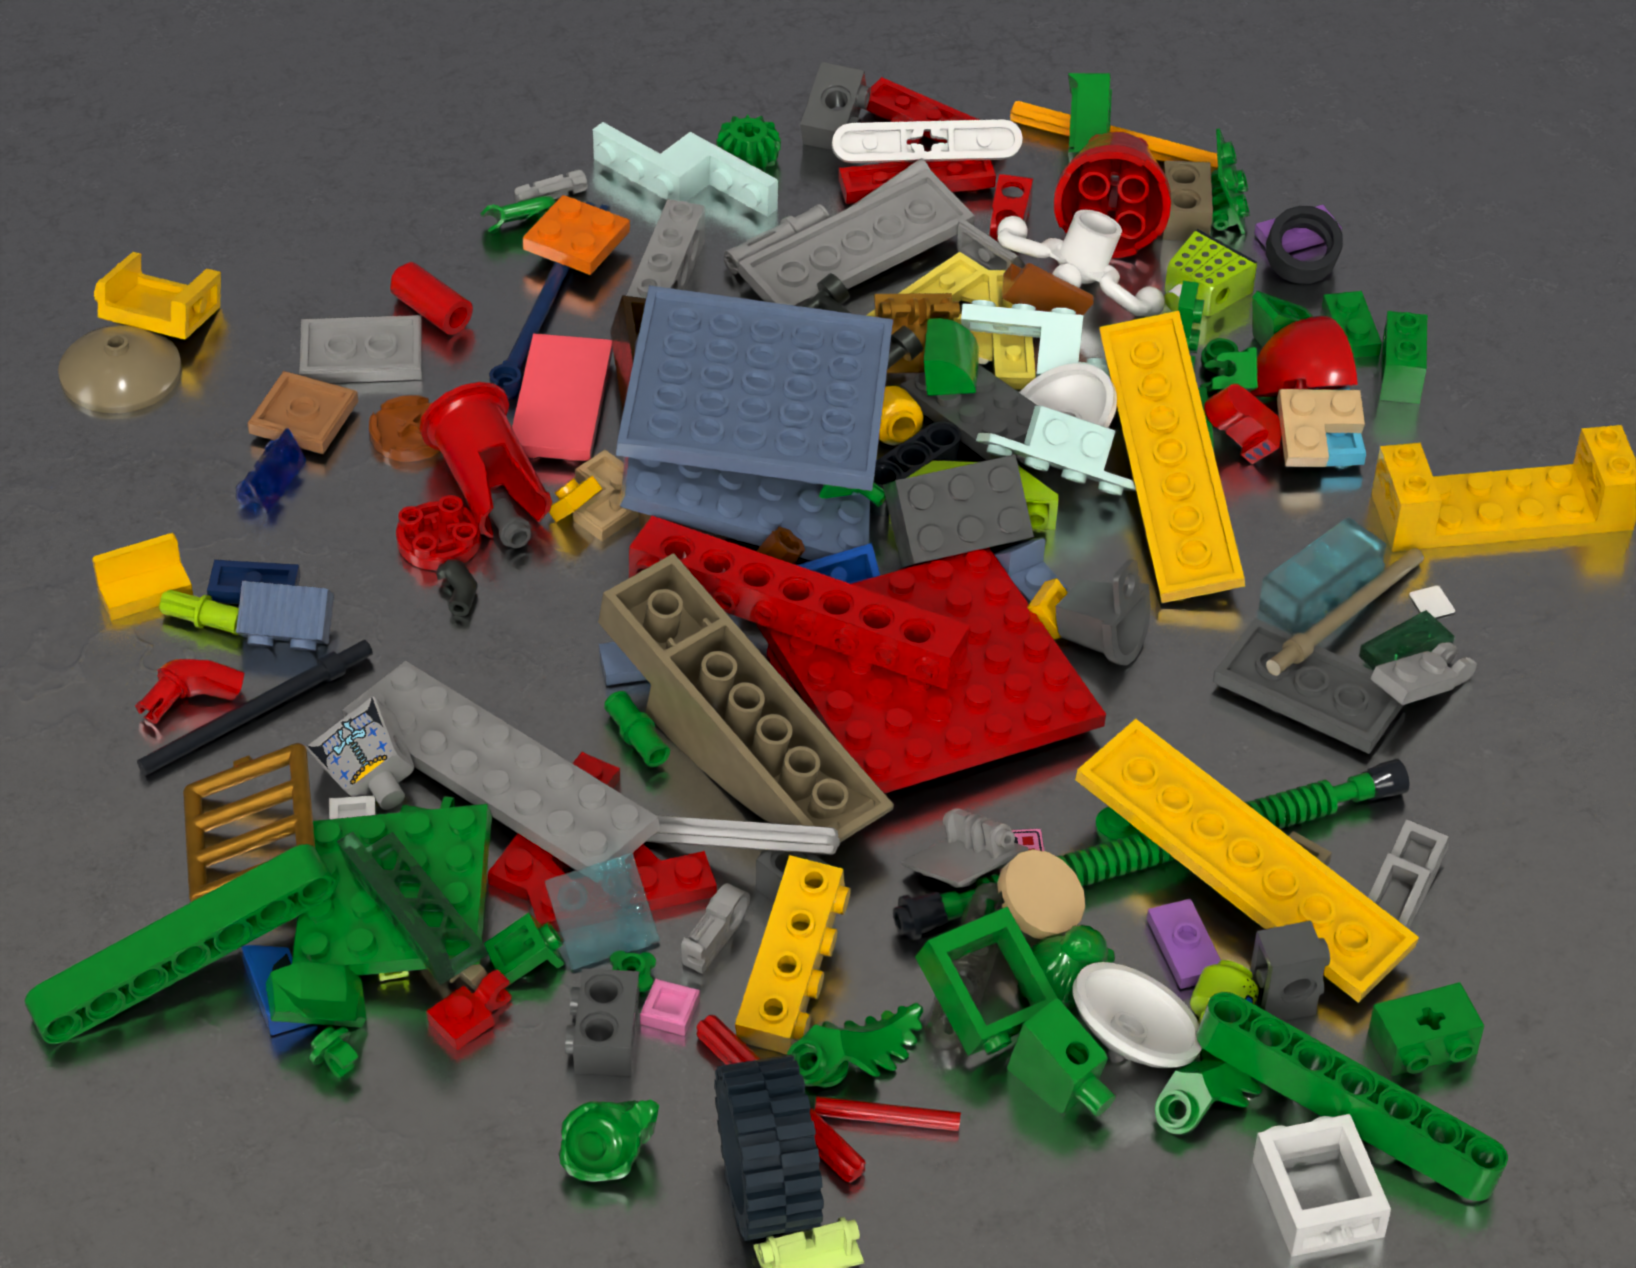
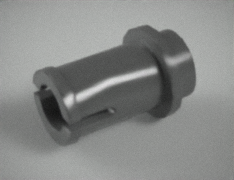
M495 499L492 501L494 508L488 514V517L498 528L499 539L504 545L512 548L524 546L531 537L530 523L527 519L519 517L511 502H508V499Z

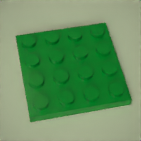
M488 804L313 821L315 848L335 878L337 887L329 899L298 916L292 964L300 961L345 965L356 975L480 964L492 820Z

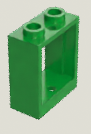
M1008 906L929 939L915 956L968 1056L985 1050L987 1055H991L1004 1049L1012 1043L1011 1037L1020 1034L1023 1023L1055 998H1058ZM997 942L1031 1006L986 1025L952 961Z

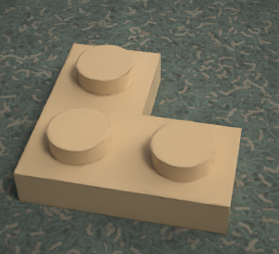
M1279 390L1277 405L1285 466L1326 467L1329 459L1326 433H1362L1365 421L1360 390Z

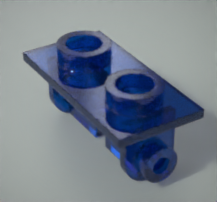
M285 428L278 439L269 441L266 444L265 451L254 465L255 471H250L245 479L237 484L235 497L241 504L248 505L259 502L264 513L269 514L306 462V458L289 428Z

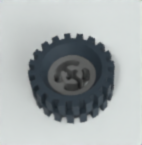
M790 1054L717 1066L714 1088L717 1095L715 1097V1106L718 1113L717 1125L718 1133L721 1137V1154L725 1163L727 1185L730 1188V1200L732 1208H735V1219L737 1225L740 1226L742 1238L744 1237V1240L747 1241L821 1227L824 1199L821 1193L823 1183L822 1175L819 1171V1150L815 1142L814 1135H816L814 1121L811 1120L810 1115L811 1106L808 1095L805 1094V1082L802 1074H800L797 1060H794V1056Z

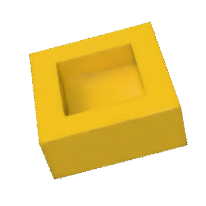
M593 475L579 484L575 478L571 479L554 492L558 500L552 504L549 514L555 522L561 520L602 490V487Z
M1057 578L1045 581L1027 607L1030 612L1038 616L1053 639L1062 638L1058 632L1055 606L1068 593Z

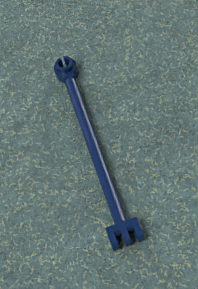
M586 202L587 204L596 207V204L594 202ZM601 204L600 209L610 212L609 205ZM557 262L554 263L507 360L495 366L489 373V382L504 388L508 400L517 397L521 390L522 378L520 368L530 350L533 333L538 334L570 268Z

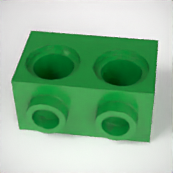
M1387 311L1381 348L1379 400L1420 404L1427 369L1428 315Z

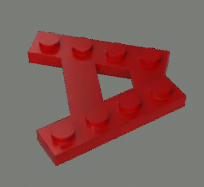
M883 77L871 86L869 104L865 109L891 122L979 120ZM924 131L923 135L931 138L930 132ZM922 138L907 140L908 145L914 143L921 144ZM931 138L940 143H947L946 139ZM991 160L926 161L930 170L951 192L994 188L996 185V174ZM884 162L839 168V183L846 204L858 202L915 162Z
M581 752L572 763L613 789L620 781L619 767L584 752ZM518 833L488 871V884L528 901L532 916L542 925L549 922L557 932L712 898L717 893V884L705 851L659 860L644 844L596 883L588 877L571 880L556 865L559 861L557 857Z

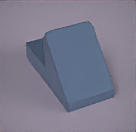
M1043 537L1019 541L993 553L1028 604L1033 600L1045 581L1057 578L1067 591L1066 585L1044 562L1046 540Z

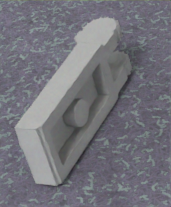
M1446 642L1439 644L1432 652L1425 651L1378 665L1370 679L1400 704L1405 705L1453 690L1454 686L1467 682L1474 675L1477 663L1470 657H1466L1465 659H1459L1451 668L1448 667V664L1454 660L1458 648L1452 643Z

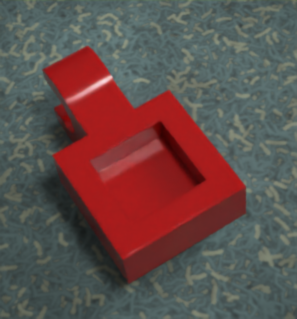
M497 969L483 978L473 994L463 985L426 1011L428 1022L458 1051L494 1025L493 1013L491 1012L503 1007L512 999L511 994L505 989L510 984L509 980Z

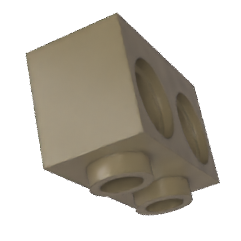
M1164 161L1163 172L1171 190V211L1167 226L1163 231V240L1187 241L1197 229L1210 235L1213 215L1210 162Z

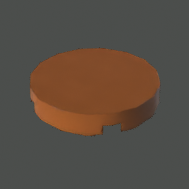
M419 395L400 396L389 399L381 404V410L376 414L373 412L369 418V438L374 449L386 458L400 462L420 461L440 452V450H434L426 445L419 431L421 418L432 404L429 403V398Z

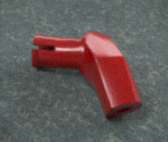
M171 660L158 669L157 677L159 681L135 707L139 714H142L145 710L149 711L143 718L153 724H157L178 697L190 698L205 694L233 701L241 691L245 673L211 660Z

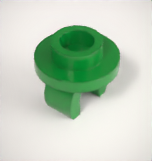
M332 1026L323 1030L310 1044L314 1050L310 1054L309 1060L314 1065L326 1061L332 1073L341 1079L355 1068L353 1062L358 1059L355 1050L346 1043L351 1035L350 1031L346 1027L335 1030Z

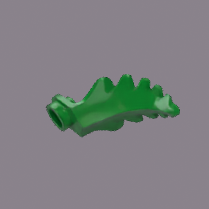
M913 1003L908 1007L899 1006L896 1014L886 1010L881 1014L880 1021H877L873 1016L866 1017L865 1026H860L851 1020L844 1022V1028H839L829 1021H824L822 1026L815 1024L799 1041L790 1047L787 1055L792 1054L794 1060H797L805 1086L820 1084L843 1061H849L868 1074L879 1077L881 1074L876 1064L890 1071L897 1069L890 1054L901 1059L909 1057L908 1051L902 1045L914 1046L917 1043V1038L912 1033V1030L919 1031L922 1029V1023L919 1018L923 1013V1007L918 1003ZM812 1057H817L814 1067L806 1070L807 1061Z
M1202 1048L1200 1051L1201 1062L1194 1060L1188 1065L1181 1066V1070L1174 1072L1156 1100L1155 1117L1158 1124L1165 1131L1172 1134H1186L1197 1127L1214 1101H1222L1238 1107H1247L1249 1101L1242 1092L1260 1094L1263 1089L1253 1077ZM1182 1101L1186 1106V1114L1183 1118L1178 1119L1174 1114V1108L1177 1103Z

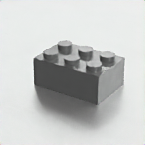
M1016 455L895 480L883 485L901 567L1034 537Z

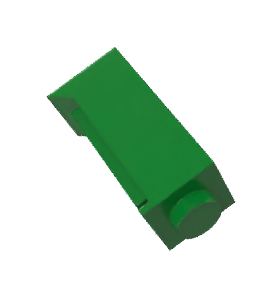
M1068 73L1069 88L1072 94L1068 149L1069 162L1088 144L1091 137L1110 132L1112 105L1110 73Z

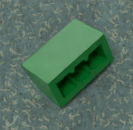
M941 318L928 319L924 352L927 396L976 393L979 346L975 337L966 327L955 321Z

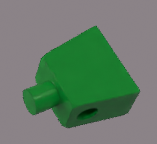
M1055 998L1023 1023L1007 1069L1057 1112L1066 1113L1078 1102H1081L1098 1117L1116 1099V1095L1099 1080L1108 1059L1106 1052L1058 998Z

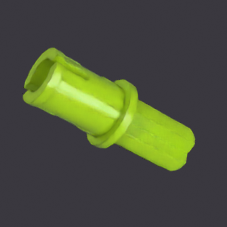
M174 590L163 592L159 605V610L163 614L194 622L196 628L208 626L232 633L233 635H239L236 633L239 608L212 601L209 595H203L200 598Z

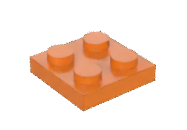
M562 195L523 236V250L591 275L630 232V220Z

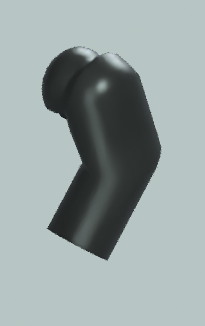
M448 559L437 568L438 580L445 578L442 584L445 586L452 585L454 588L448 606L450 612L457 616H466L471 608L478 585L462 561Z

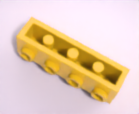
M789 855L735 1022L736 1035L745 1044L787 1055L790 1047L808 1032L811 1014L806 1013L809 1000L810 998L818 999L824 980V971L819 970L824 955L831 957L838 931L832 927L836 915L845 914L850 898L851 889L845 887L844 869Z

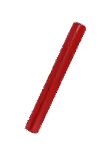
M708 1015L697 1024V1037L726 1065L760 1059L717 1016ZM811 1108L810 1115L811 1120L814 1121L816 1131L814 1136L819 1156L844 1181L849 1183L855 1181L865 1172V1159Z

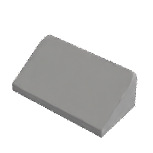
M963 218L958 220L957 250L988 270H1007L1011 264L1023 269L1025 264L1018 255L1002 247L997 241Z

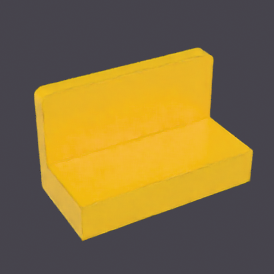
M174 533L99 554L92 558L98 594L111 621L158 607L163 592L168 590L193 596L192 584L181 563L178 541Z

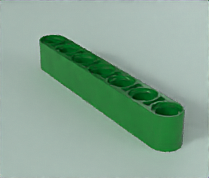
M302 844L293 847L39 983L26 995L24 1000L25 1006L44 1041L50 1044L66 1042L329 899L337 887L336 880L314 846Z
M1220 992L1210 997L1196 1034L1198 1043L1207 1052L1321 1117H1337L1350 1114L1362 1140L1464 1198L1472 1201H1483L1493 1194L1508 1162L1507 1151L1498 1141L1244 998L1231 992Z

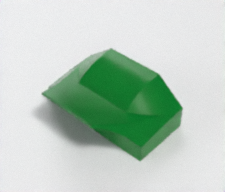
M299 961L271 971L265 983L271 1021L362 1028L367 1019L362 980L345 965Z

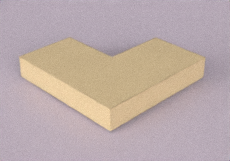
M603 450L575 469V479L578 482H582L593 475L602 487V490L573 512V521L602 542L639 517L638 512L620 507L624 463L607 450Z

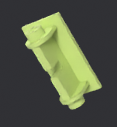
M845 1217L838 1218V1222L812 1228V1230L805 1232L801 1231L778 1238L768 1236L766 1237V1242L753 1246L761 1268H848L864 1263L856 1242L860 1238L858 1225L855 1219L846 1221Z

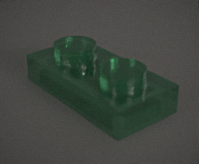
M1425 610L1361 644L1359 657L1375 670L1378 665L1425 651L1432 652L1441 643L1450 642L1453 644L1455 636Z

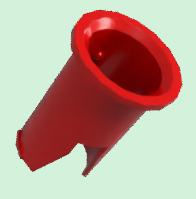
M476 382L461 385L446 392L434 401L423 414L419 431L426 445L434 450L441 451L477 521L481 535L484 534L492 538L494 535L488 514L494 508L491 490L505 485L509 495L538 522H541L545 515L550 512L553 502L506 417L509 401L505 391L494 383Z

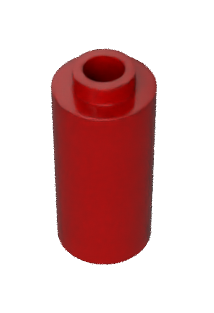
M406 263L394 271L391 277V293L448 335H454L463 330L469 323L473 313L472 303L417 263Z

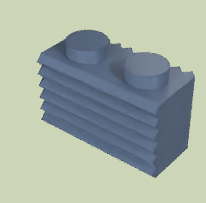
M242 581L236 633L242 637H248L247 644L252 646L273 647L274 640L290 641L291 649L316 651V644H329L334 593L326 588Z

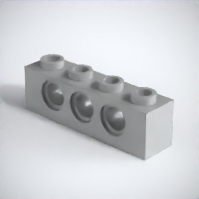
M667 199L626 296L647 298L649 285L678 290L686 289L705 243L704 205Z

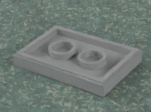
M421 315L301 319L299 375L326 383L422 380Z

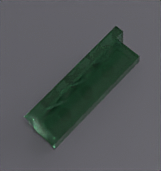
M353 832L337 841L349 871L439 985H442L489 955L485 945L393 832L365 848ZM393 851L398 857L394 870L382 869L376 860ZM400 883L420 884L417 898H405L399 890ZM423 911L442 912L444 915L440 927H429L421 918ZM446 940L466 941L470 947L450 959L445 944Z

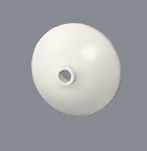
M1083 363L1066 364L1046 371L1033 379L1019 392L1038 406H1044L1106 428L1112 422L1117 407L1116 389L1108 375L1098 367ZM1016 455V459L1024 463L1025 458Z
M1108 962L1087 965L1076 977L1073 984V996L1078 1012L1094 1035L1114 1053L1130 1061L1156 1068H1174L1188 1065L1200 1053L1202 1047L1197 1041L1196 1034L1200 1026L1197 1018L1174 992L1159 981L1136 969Z

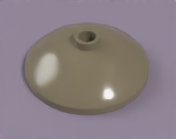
M116 324L88 332L71 344L61 357L58 374L64 393L79 406L102 413H126L151 406L167 396L179 381L181 359L178 349L165 335L124 324Z

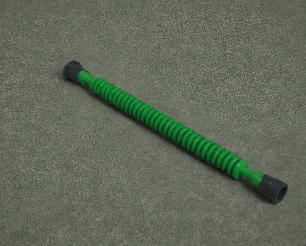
M1393 759L1368 768L1367 771L1361 772V774L1348 777L1346 783L1332 786L1325 779L1317 783L1299 786L1296 789H1289L1286 792L1282 791L1275 795H1268L1265 798L1261 797L1245 803L1277 828L1283 829L1284 827L1294 826V824H1301L1315 818L1325 817V815L1335 814L1338 803L1351 799L1354 802L1367 799L1373 801L1407 793L1410 782L1404 764L1399 759ZM1142 832L1129 835L1128 838H1118L1117 841L1111 840L1107 843H1101L1096 845V847L1091 846L1085 850L1080 849L1074 853H1066L1064 856H1056L1073 870L1081 886L1093 884V882H1101L1104 879H1111L1115 875L1121 876L1125 875V873L1146 869L1147 866H1156L1158 863L1163 864L1168 862V860H1176ZM1000 873L998 875H990L988 878L977 879L976 889L960 894L956 891H951L944 894L936 892L913 898L909 895L900 896L898 907L893 908V918L900 934L906 933L908 938L914 941L920 939L922 933L932 931L950 920L962 917L964 911L982 907L986 914H990L1002 909V904L1005 901L1002 897V891L998 894L997 887Z

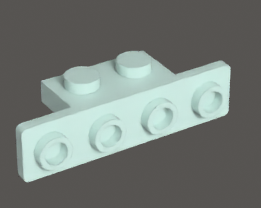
M1035 406L1024 444L992 433H978L976 441L988 445L986 452L989 454L1006 457L1011 456L1013 453L1024 457V465L1048 471L1049 466L1062 470L1061 477L1081 484H1085L1086 478L1099 482L1097 489L1109 494L1121 496L1123 490L1136 491L1133 480L1104 471L1115 430L1044 406Z

